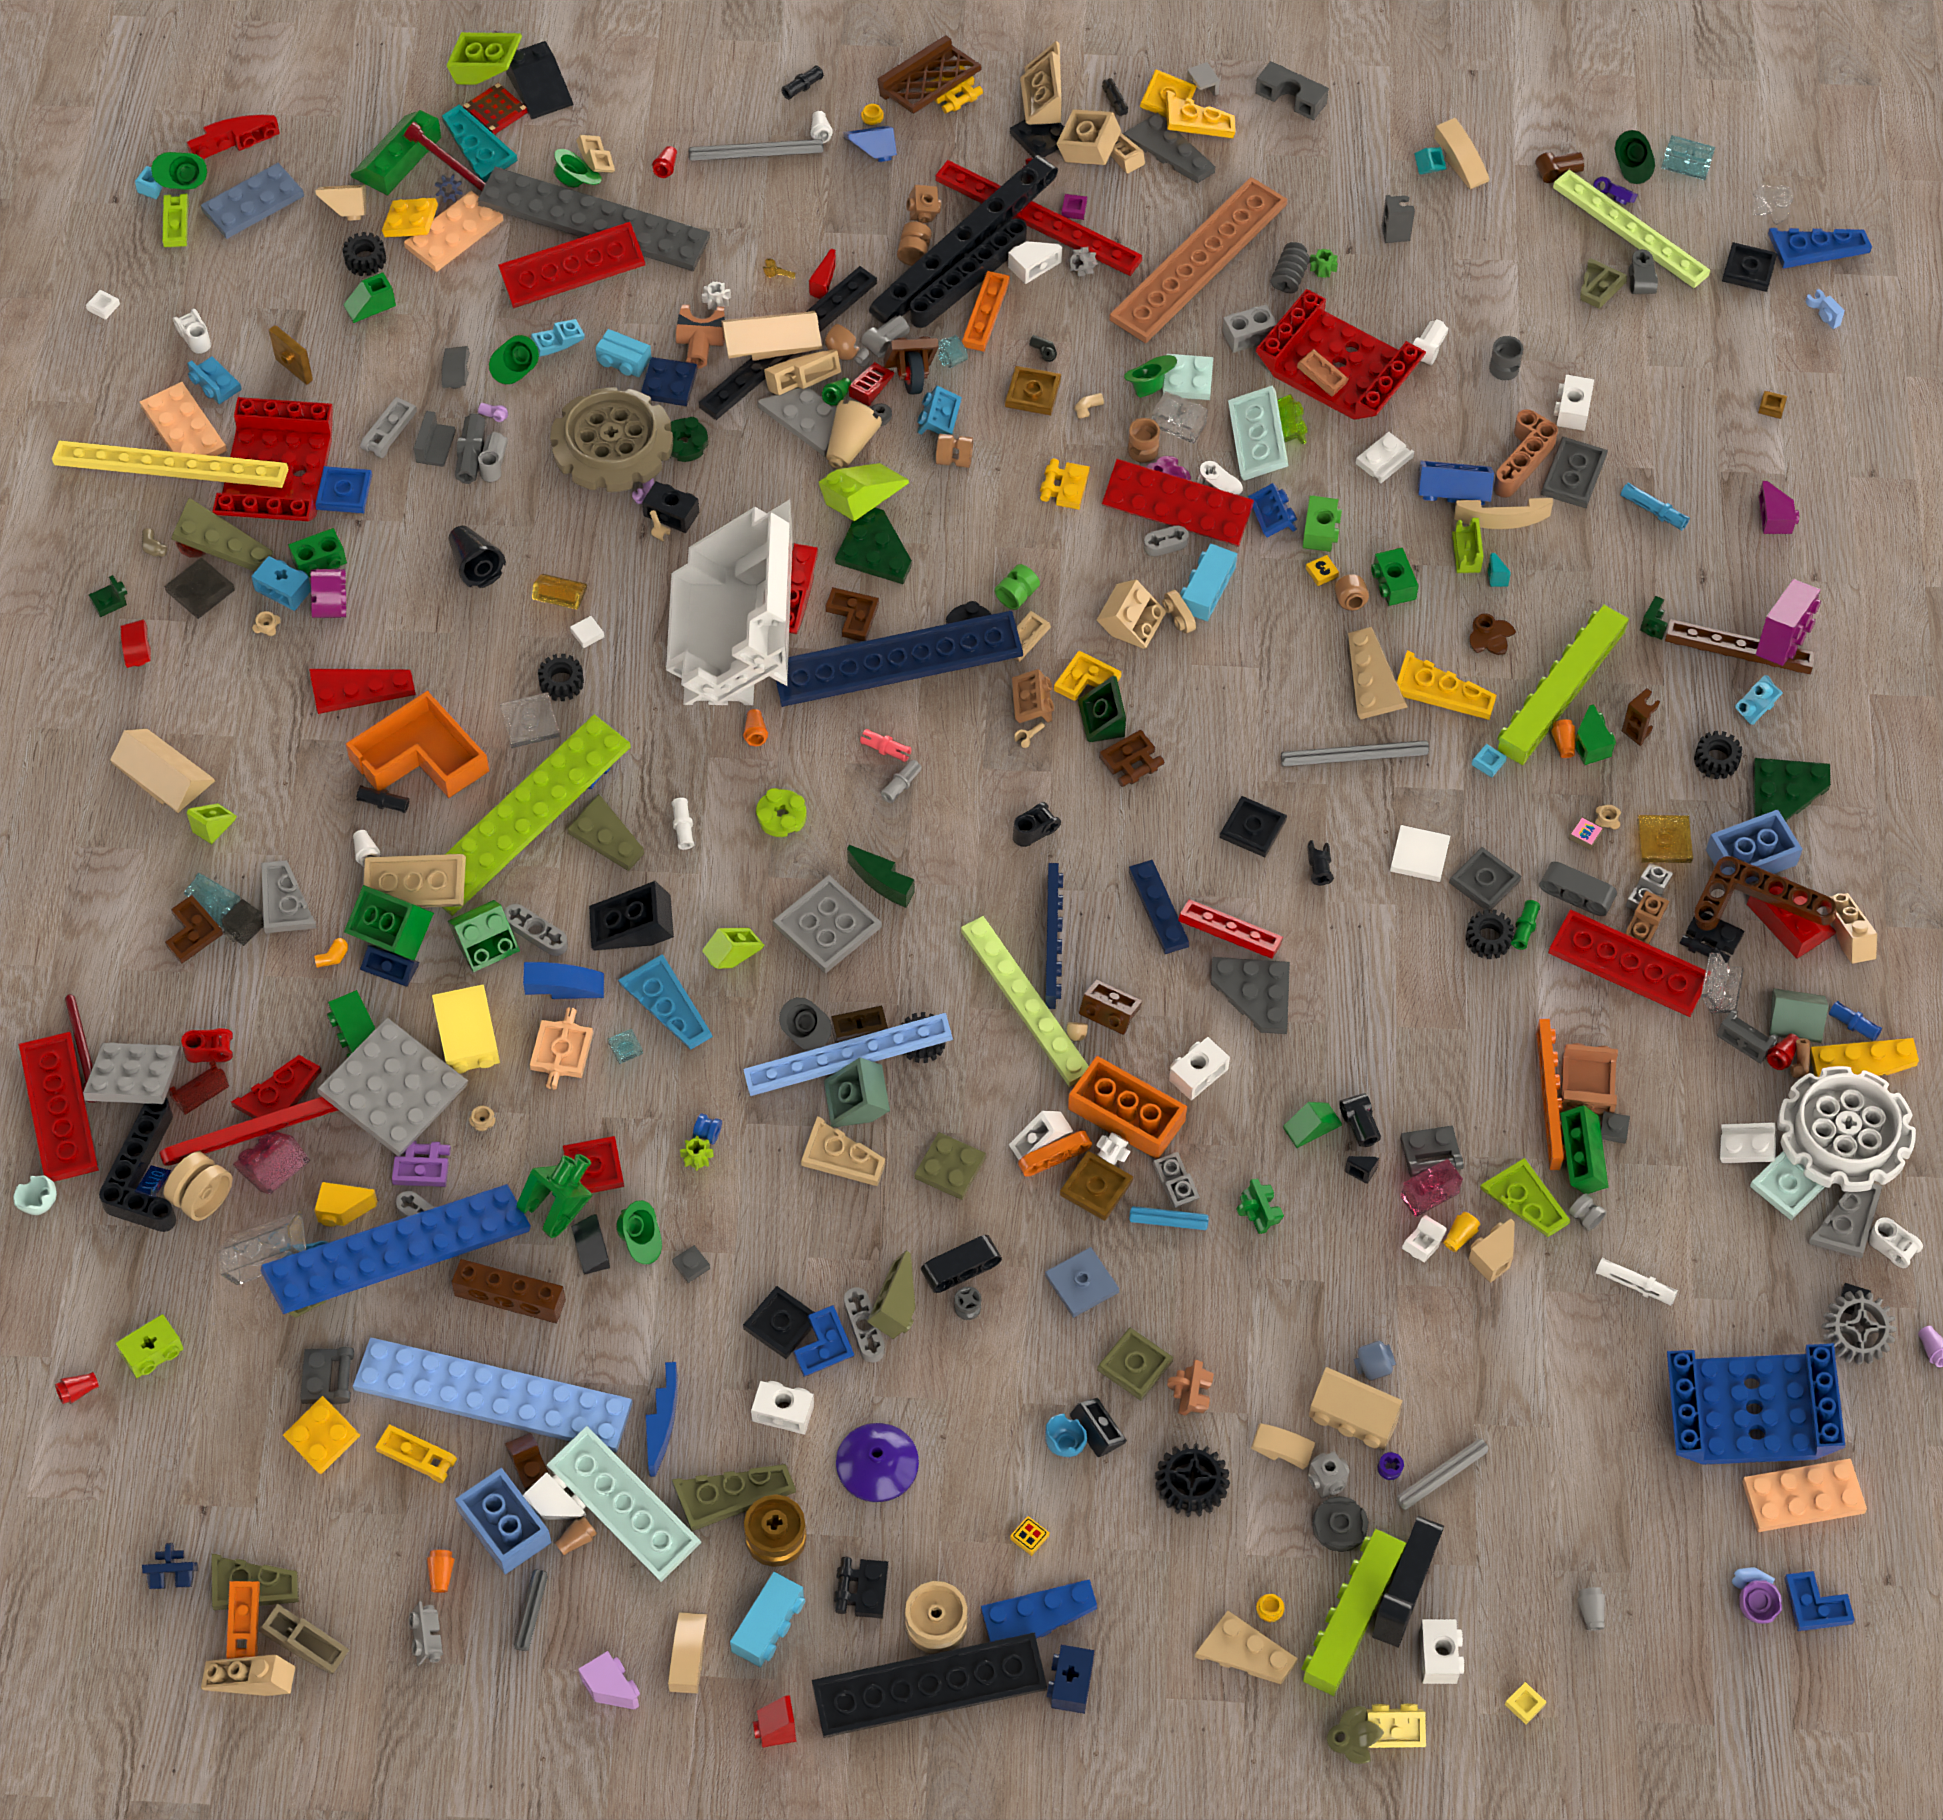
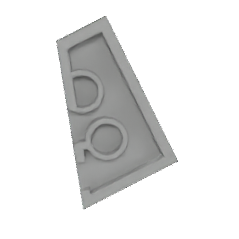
M1873 1183L1871 1190L1846 1192L1832 1213L1823 1221L1819 1230L1810 1238L1809 1244L1862 1258L1882 1186Z

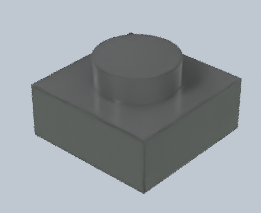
M1604 1111L1601 1122L1602 1140L1625 1144L1630 1116Z
M695 1245L672 1259L673 1265L687 1283L710 1270V1264Z

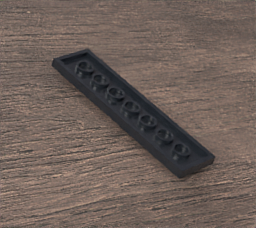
M1035 1632L812 1680L823 1738L1047 1690Z

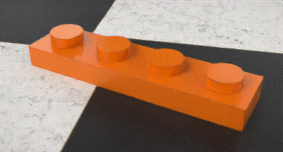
M987 271L962 339V347L985 352L1010 282L1009 275Z

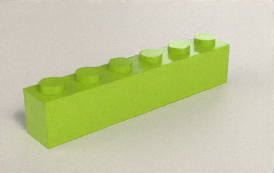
M1376 1528L1372 1537H1365L1360 1551L1364 1553L1360 1561L1357 1559L1353 1561L1348 1573L1352 1577L1348 1584H1342L1338 1592L1337 1598L1340 1599L1337 1608L1333 1606L1330 1608L1325 1622L1329 1624L1325 1632L1319 1631L1313 1646L1317 1647L1313 1656L1308 1654L1301 1668L1302 1671H1305L1303 1682L1335 1696L1402 1558L1406 1546L1405 1542Z

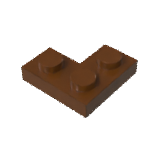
M832 587L825 610L828 613L847 617L842 629V637L863 642L867 640L879 606V598Z
M190 895L171 909L172 914L183 925L184 929L165 941V943L179 962L183 964L224 933L195 897Z

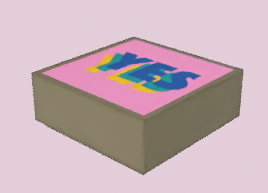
M1581 817L1570 833L1569 839L1592 850L1602 835L1604 828Z

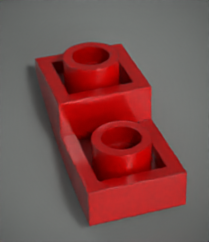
M144 619L121 625L122 650L127 668L142 666L147 662H151V647L147 641L148 627Z

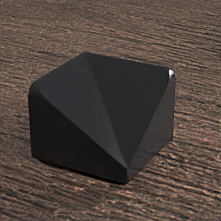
M1349 1156L1346 1161L1345 1172L1368 1184L1378 1168L1379 1158Z

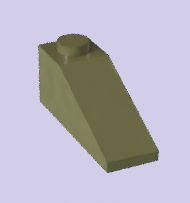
M907 1250L892 1262L867 1320L868 1323L892 1339L902 1332L904 1334L907 1333L914 1322L911 1319L916 1308L911 1253Z

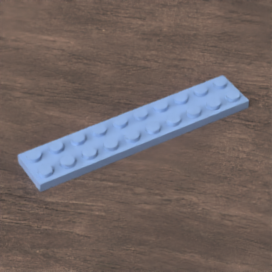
M372 1337L369 1339L353 1384L355 1391L570 1442L588 1426L612 1452L616 1453L633 1404L630 1398Z

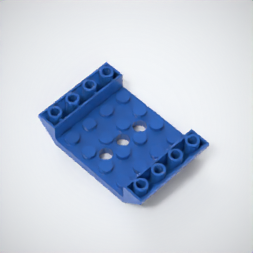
M1834 1343L1806 1345L1805 1354L1695 1359V1350L1667 1351L1677 1456L1703 1465L1816 1460L1845 1448ZM1751 1378L1757 1380L1760 1385L1755 1389H1749L1744 1385V1382ZM1750 1404H1757L1762 1408V1411L1759 1414H1751L1746 1408ZM1754 1429H1759L1765 1436L1760 1440H1755L1750 1437L1749 1433Z

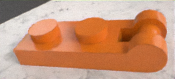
M230 1581L227 1659L258 1656L260 1582ZM238 1639H247V1648H238Z

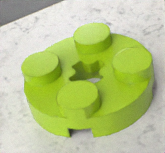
M769 789L766 795L759 800L756 807L757 821L761 825L762 830L774 837H786L788 833L800 831L807 819L804 798L790 790ZM785 810L788 814L778 817L776 811Z

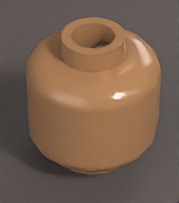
M1356 574L1343 576L1335 585V594L1343 609L1358 610L1368 602L1369 592L1365 581Z

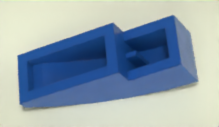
M524 962L523 986L525 995L551 994L552 999L604 998V973L567 964Z

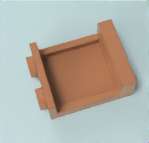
M1581 1043L1566 1044L1562 1057V1112L1585 1105L1600 1116H1603L1604 1111L1614 1113L1617 1105L1615 1079L1618 1049H1612L1608 1046H1585Z

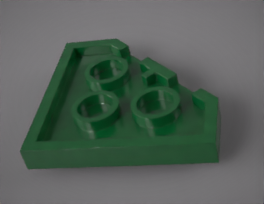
M874 507L856 521H852L835 557V564L904 584L912 567V560L885 511Z
M1755 758L1753 762L1754 818L1779 810L1785 822H1787L1794 814L1800 813L1820 794L1823 795L1829 790L1831 785L1830 764Z

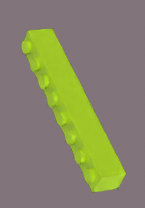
M1603 605L1598 612L1594 611L1591 614L1586 628L1581 627L1576 634V641L1573 644L1569 643L1564 649L1562 659L1560 661L1556 660L1552 664L1548 677L1543 676L1536 687L1537 691L1527 696L1523 704L1524 708L1521 711L1517 710L1511 718L1510 726L1508 728L1503 727L1497 737V740H1499L1497 751L1522 766L1551 730L1552 724L1561 717L1624 635L1629 618L1606 605Z

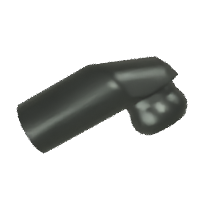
M1036 335L1031 337L1029 345L1039 349L1042 358L1046 362L1055 360L1057 351L1052 341Z

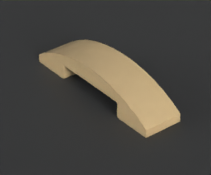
M1553 498L1528 499V504L1524 507L1482 508L1481 500L1456 501L1454 519L1462 520V523L1470 525L1472 518H1479L1480 527L1488 529L1525 527L1538 523L1550 516Z

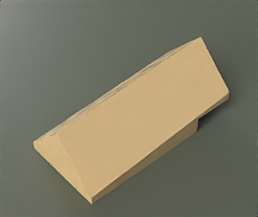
M1055 41L1024 67L1025 74L1020 77L1025 119L1029 125L1061 123L1059 42Z
M815 311L721 320L729 359L752 355V360L755 361L822 349L818 319Z
M148 729L124 730L110 759L113 765L161 804L166 803L177 813L215 782L213 777Z

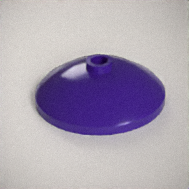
M871 1423L856 1428L841 1442L836 1455V1470L842 1485L855 1497L869 1502H885L902 1495L913 1484L919 1468L918 1452L912 1439L901 1429L884 1423ZM874 1452H880L882 1454L878 1458L872 1456Z

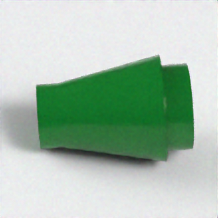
M842 378L825 385L822 391L824 402L830 406L838 405L847 395L851 381L848 378Z

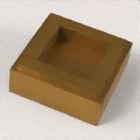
M1764 390L1758 413L1781 419L1787 396Z

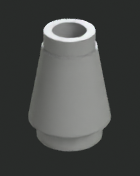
M1599 1587L1579 1590L1577 1600L1588 1631L1604 1629L1605 1594H1602V1590Z

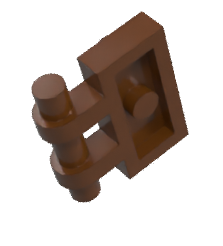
M1142 730L1102 750L1099 754V758L1113 775L1120 771L1125 774L1118 778L1121 787L1129 783L1133 785L1139 781L1140 777L1147 773L1152 774L1156 772L1158 767L1165 764L1164 759L1160 755L1152 759L1150 755L1155 752V746ZM1138 761L1143 763V765L1136 769L1131 766Z

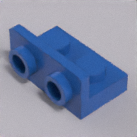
M1272 483L1248 496L1254 500V512L1267 538L1286 527H1289L1293 532L1297 530L1294 523L1297 517L1292 508H1288L1286 504L1289 502V498L1283 488L1279 490Z

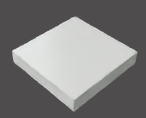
M1401 825L1390 871L1440 882L1450 836Z

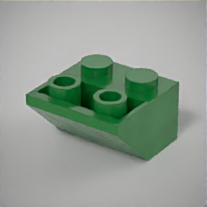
M495 900L448 920L456 943L472 972H476L520 951L503 908Z

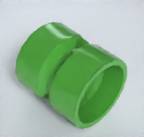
M1017 564L1007 577L994 588V592L1004 606L1017 610L1027 600V596H1031L1040 586V581L1035 572L1029 567Z

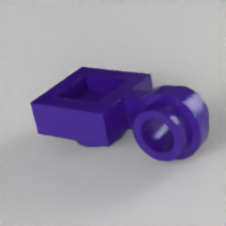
M1598 177L1593 183V187L1604 195L1611 193L1615 195V201L1624 205L1627 202L1634 203L1638 196L1637 193L1612 183L1607 177ZM1601 182L1605 183L1603 190L1600 189Z

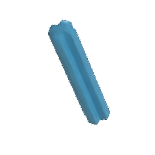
M1135 1206L1131 1207L1129 1216L1130 1221L1135 1223L1207 1230L1209 1221L1207 1214Z

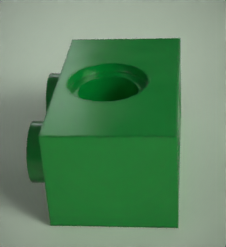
M1403 547L1376 553L1374 564H1371V572L1374 579H1378L1380 595L1382 598H1386L1388 606L1416 600L1419 585Z

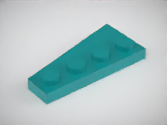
M460 104L442 115L446 128L477 177L482 181H488L495 167L506 169L518 161L517 155Z

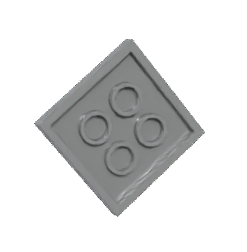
M828 875L773 920V926L826 974L882 928V922Z
M102 1043L83 1092L85 1101L163 1104L181 1056L180 1046Z

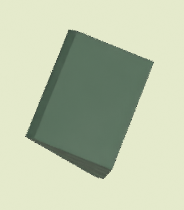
M1773 988L1769 1035L1775 1034L1778 1037L1785 1038L1788 1034L1792 1033L1800 1039L1803 1038L1811 1042L1821 1043L1829 1006L1826 997Z

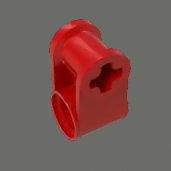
M229 1029L190 1030L182 1036L181 1043L184 1056L191 1063L227 1062L233 1057V1052L230 1050L233 1032ZM193 1045H199L196 1048H190Z

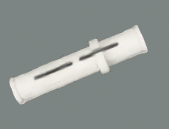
M1603 1257L1596 1270V1274L1643 1293L1642 1296L1646 1298L1650 1296L1669 1306H1672L1678 1292L1676 1289L1657 1282L1656 1278L1652 1276L1650 1278L1642 1276Z

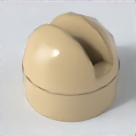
M1067 1022V1035L1071 1040L1081 1041L1086 1037L1088 1024Z

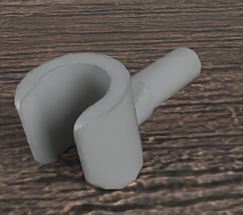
M859 348L854 357L855 362L859 366L864 367L870 361L868 349Z

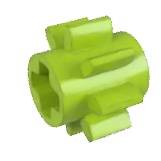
M698 1136L690 1141L685 1140L686 1149H680V1156L685 1158L684 1166L690 1165L696 1171L704 1165L709 1167L708 1158L714 1157L713 1149H709V1140L703 1141Z

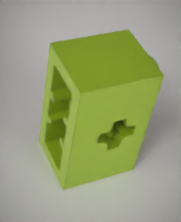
M163 1314L115 1343L121 1357L136 1379L142 1375L150 1374L155 1370L156 1366L166 1360L174 1359L180 1351L184 1350L179 1336Z

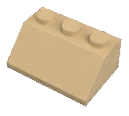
M1326 1367L1312 1401L1309 1417L1313 1418L1319 1425H1329L1338 1429L1344 1436H1354L1363 1440L1371 1448L1385 1450L1398 1423L1403 1400Z

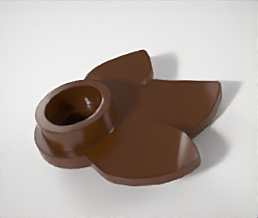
M1486 613L1480 614L1473 621V632L1469 637L1471 648L1476 653H1480L1487 648L1493 654L1504 655L1508 648L1506 637L1514 635L1516 630L1505 620H1495L1492 615Z

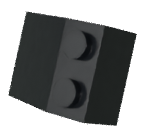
M546 41L515 52L510 66L506 70V74L523 105L527 107V112L531 119L573 105L559 66Z
M656 881L589 906L591 948L594 951L652 946L674 937L671 895Z

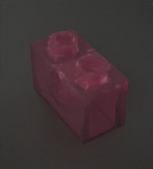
M1446 1159L1404 1182L1401 1199L1416 1218L1459 1194L1463 1178L1450 1160Z

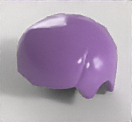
M1752 1581L1743 1588L1739 1595V1607L1743 1615L1753 1623L1765 1624L1773 1622L1782 1610V1600L1776 1586L1767 1581Z

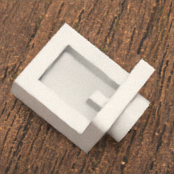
M1424 1215L1417 1229L1405 1240L1402 1249L1425 1263L1438 1249L1447 1229Z

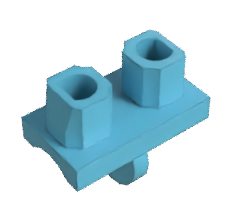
M1764 675L1742 700L1735 705V708L1749 724L1754 725L1767 710L1773 708L1774 702L1783 692L1774 685L1768 675Z

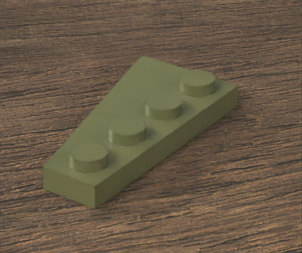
M786 1464L752 1468L749 1471L735 1473V1471L724 1472V1475L709 1477L707 1475L695 1476L696 1478L672 1479V1484L691 1531L743 1513L755 1501L764 1496L776 1494L788 1496L796 1493L795 1485Z

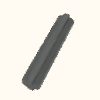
M535 1569L532 1572L514 1641L516 1650L528 1651L530 1648L548 1579L546 1571Z

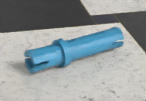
M1629 482L1623 487L1621 491L1622 497L1653 513L1658 517V520L1666 521L1681 531L1689 523L1690 517L1672 508L1671 504L1659 501Z

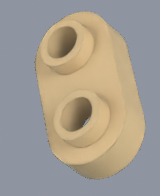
M1176 590L1165 593L1162 600L1163 607L1167 613L1172 614L1176 628L1179 631L1182 630L1185 634L1196 630L1195 619L1180 594Z

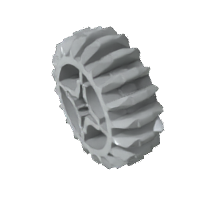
M1857 1291L1855 1297L1851 1292L1845 1293V1299L1842 1296H1838L1835 1298L1836 1304L1830 1303L1828 1305L1831 1312L1824 1313L1823 1317L1829 1322L1823 1323L1822 1328L1829 1330V1332L1823 1335V1338L1826 1340L1831 1338L1834 1348H1838L1835 1354L1836 1357L1839 1358L1845 1353V1362L1847 1363L1851 1362L1854 1358L1857 1365L1862 1364L1863 1360L1870 1364L1874 1358L1877 1360L1883 1357L1882 1352L1887 1353L1890 1351L1891 1348L1887 1343L1895 1342V1338L1889 1333H1894L1897 1331V1328L1889 1325L1890 1322L1895 1320V1317H1887L1886 1313L1890 1310V1307L1881 1308L1880 1305L1883 1301L1881 1298L1873 1302V1293H1868L1864 1298L1862 1291ZM1854 1307L1851 1321L1840 1322L1843 1311L1846 1308ZM1867 1311L1874 1316L1876 1322L1869 1320ZM1858 1322L1860 1323V1326L1862 1325L1863 1329H1865L1860 1333L1853 1326ZM1841 1333H1845L1851 1338L1852 1345L1844 1339ZM1878 1333L1875 1344L1871 1348L1864 1349L1867 1335Z

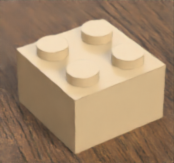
M1073 109L1057 142V146L1065 162L1106 165L1121 133V129L1113 112Z

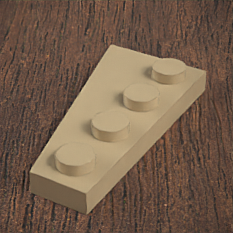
M1372 627L1348 633L1357 715L1360 720L1407 708L1408 706Z

